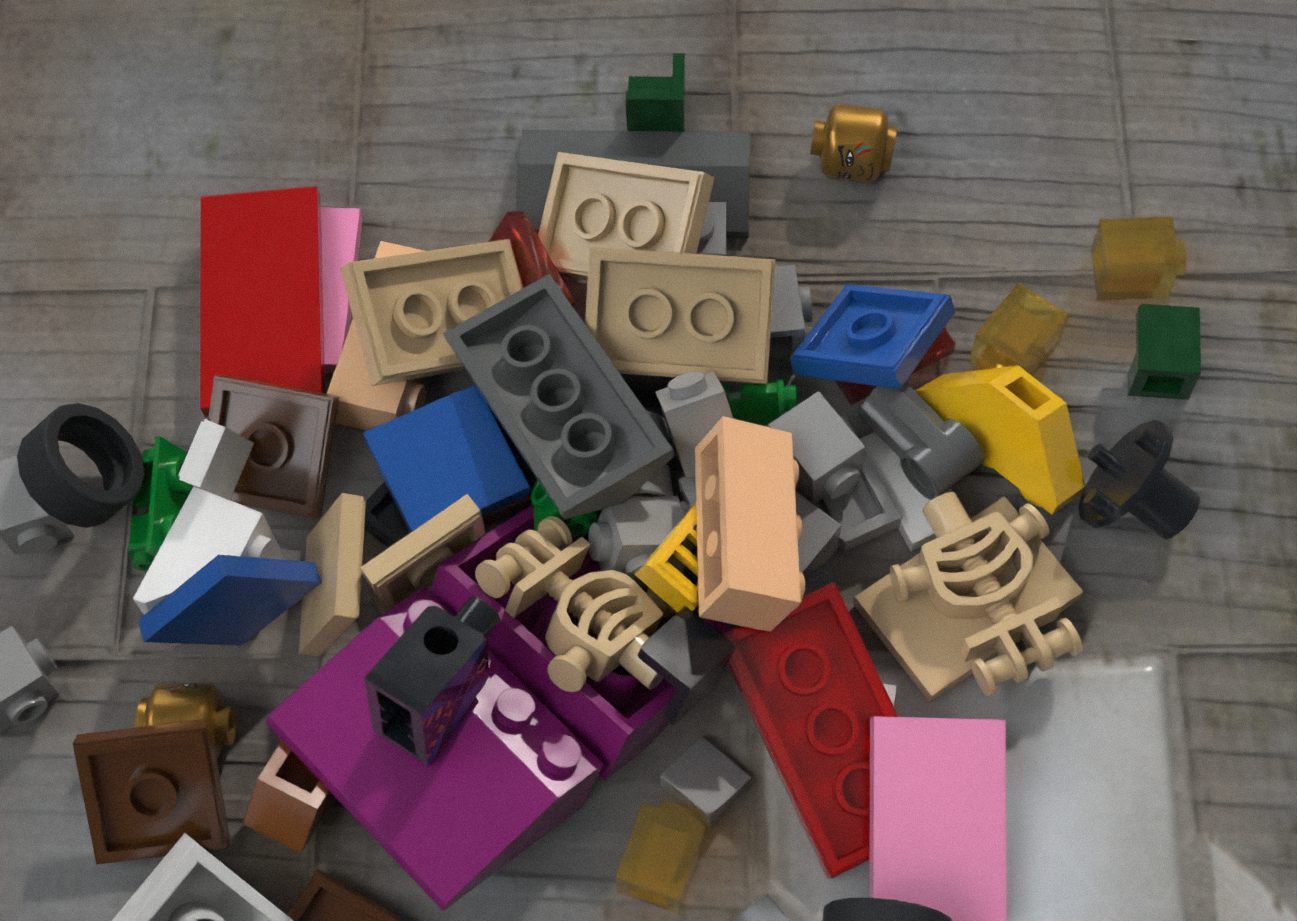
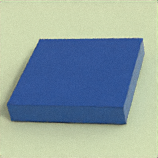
M846 284L789 358L794 374L900 389L954 315L955 309L951 295Z
M475 384L363 432L364 441L409 533L466 494L470 496L481 510L482 516L530 495V486L484 397Z
M218 554L141 617L138 625L144 642L242 646L321 584L322 581L315 563Z

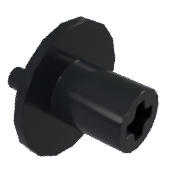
M1152 420L1140 424L1124 435L1109 451L1101 444H1097L1091 449L1088 459L1095 463L1097 467L1094 469L1082 492L1078 507L1080 519L1094 528L1110 525L1129 512L1164 539L1176 536L1190 523L1199 508L1200 497L1195 491L1164 468L1170 456L1174 440L1171 429L1167 425Z

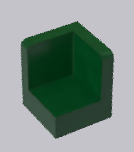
M673 53L672 77L629 76L628 90L625 97L627 131L684 132L686 94L685 53Z
M1141 304L1136 313V354L1128 372V396L1189 400L1201 374L1200 308Z

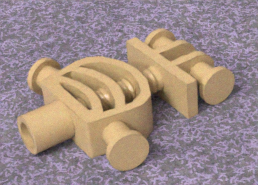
M955 492L944 493L932 499L923 507L922 512L937 538L922 545L918 559L919 565L901 569L899 564L890 566L893 589L900 603L908 601V594L927 589L935 609L948 618L977 619L989 615L994 625L964 638L960 649V654L965 662L992 649H995L998 654L997 657L986 662L980 658L971 661L973 675L986 696L989 697L995 694L996 686L1010 679H1013L1017 684L1027 680L1028 670L1026 665L1032 662L1044 672L1054 667L1055 658L1067 652L1073 656L1083 652L1079 634L1067 618L1057 621V629L1044 635L1039 630V627L1057 620L1063 606L1057 596L1016 614V610L1013 609L1011 604L1026 585L1032 571L1033 554L1026 542L1035 536L1043 539L1050 532L1046 520L1033 505L1027 503L1019 509L1020 516L1010 523L999 511L972 522ZM999 545L1003 551L993 561L988 563L985 559ZM1013 562L1016 567V576L1011 582L1001 587L997 579ZM976 592L977 597L958 596ZM1018 637L1021 638L1026 647L1021 652H1019L1013 642Z
M554 516L546 517L539 523L538 531L527 530L516 538L515 543H508L498 550L496 561L485 560L476 567L475 575L481 589L491 597L500 598L509 591L510 582L515 585L505 608V611L513 618L547 593L555 601H558L545 639L549 649L556 655L548 665V675L552 682L560 689L568 692L579 691L586 682V675L599 682L619 665L623 666L649 690L656 687L664 679L639 659L638 652L642 644L655 633L661 618L670 617L676 611L649 587L647 592H644L627 574L615 570L591 572L575 580L569 579L570 576L580 570L591 544L583 537L572 543L570 530L559 518ZM568 613H572L573 617L578 618L577 627L572 623ZM591 630L592 633L597 634V640L588 635Z

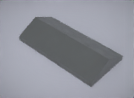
M522 130L517 160V235H538L557 153L562 152L705 172L715 177L709 202H726V238H749L750 132Z
M550 274L443 333L445 340L564 520L624 503L675 456L673 448Z

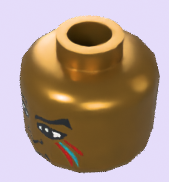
M837 103L830 109L827 121L815 120L810 154L821 156L820 168L822 173L828 178L871 184L877 180L881 171L890 172L897 126L888 125L887 114L879 108Z
M167 682L158 684L153 689L149 698H142L136 711L135 727L209 718L217 760L223 745H232L234 742L236 712L233 706H225L223 696L214 684Z

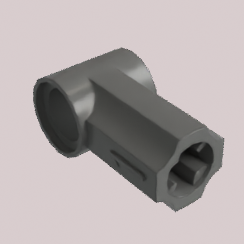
M906 382L900 389L877 386L860 406L859 416L896 453L900 459L903 473L921 495L929 500L946 493L984 462L982 449L969 430L954 419H948L944 422Z

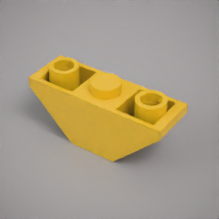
M1019 365L943 374L915 390L944 422L948 419H954L966 427L982 449L984 455V462L982 464L995 469L1015 485L1021 495L1033 505L1042 507L1049 514L1053 515L1079 496L1084 489L1085 482L1067 403Z

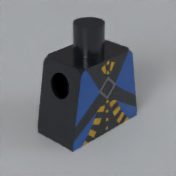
M469 597L455 616H452L438 606H428L364 678L373 732L426 766H429L489 677L487 639L501 622L499 615L491 606L478 598Z

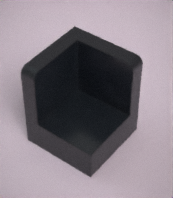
M686 606L645 641L638 652L640 660L676 688L663 715V718L673 726L717 685L736 648L733 643Z

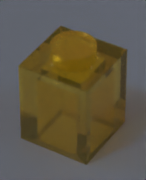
M1173 218L1100 219L1091 246L1097 300L1168 298L1177 275H1183L1186 269L1185 243L1183 239H1175Z
M1018 282L976 332L970 361L976 365L978 370L1019 365L1033 376L1060 344L1069 315Z
M663 801L660 803L659 808L642 803L615 877L618 893L681 914L706 843V824L696 821L698 815L694 811L676 803Z

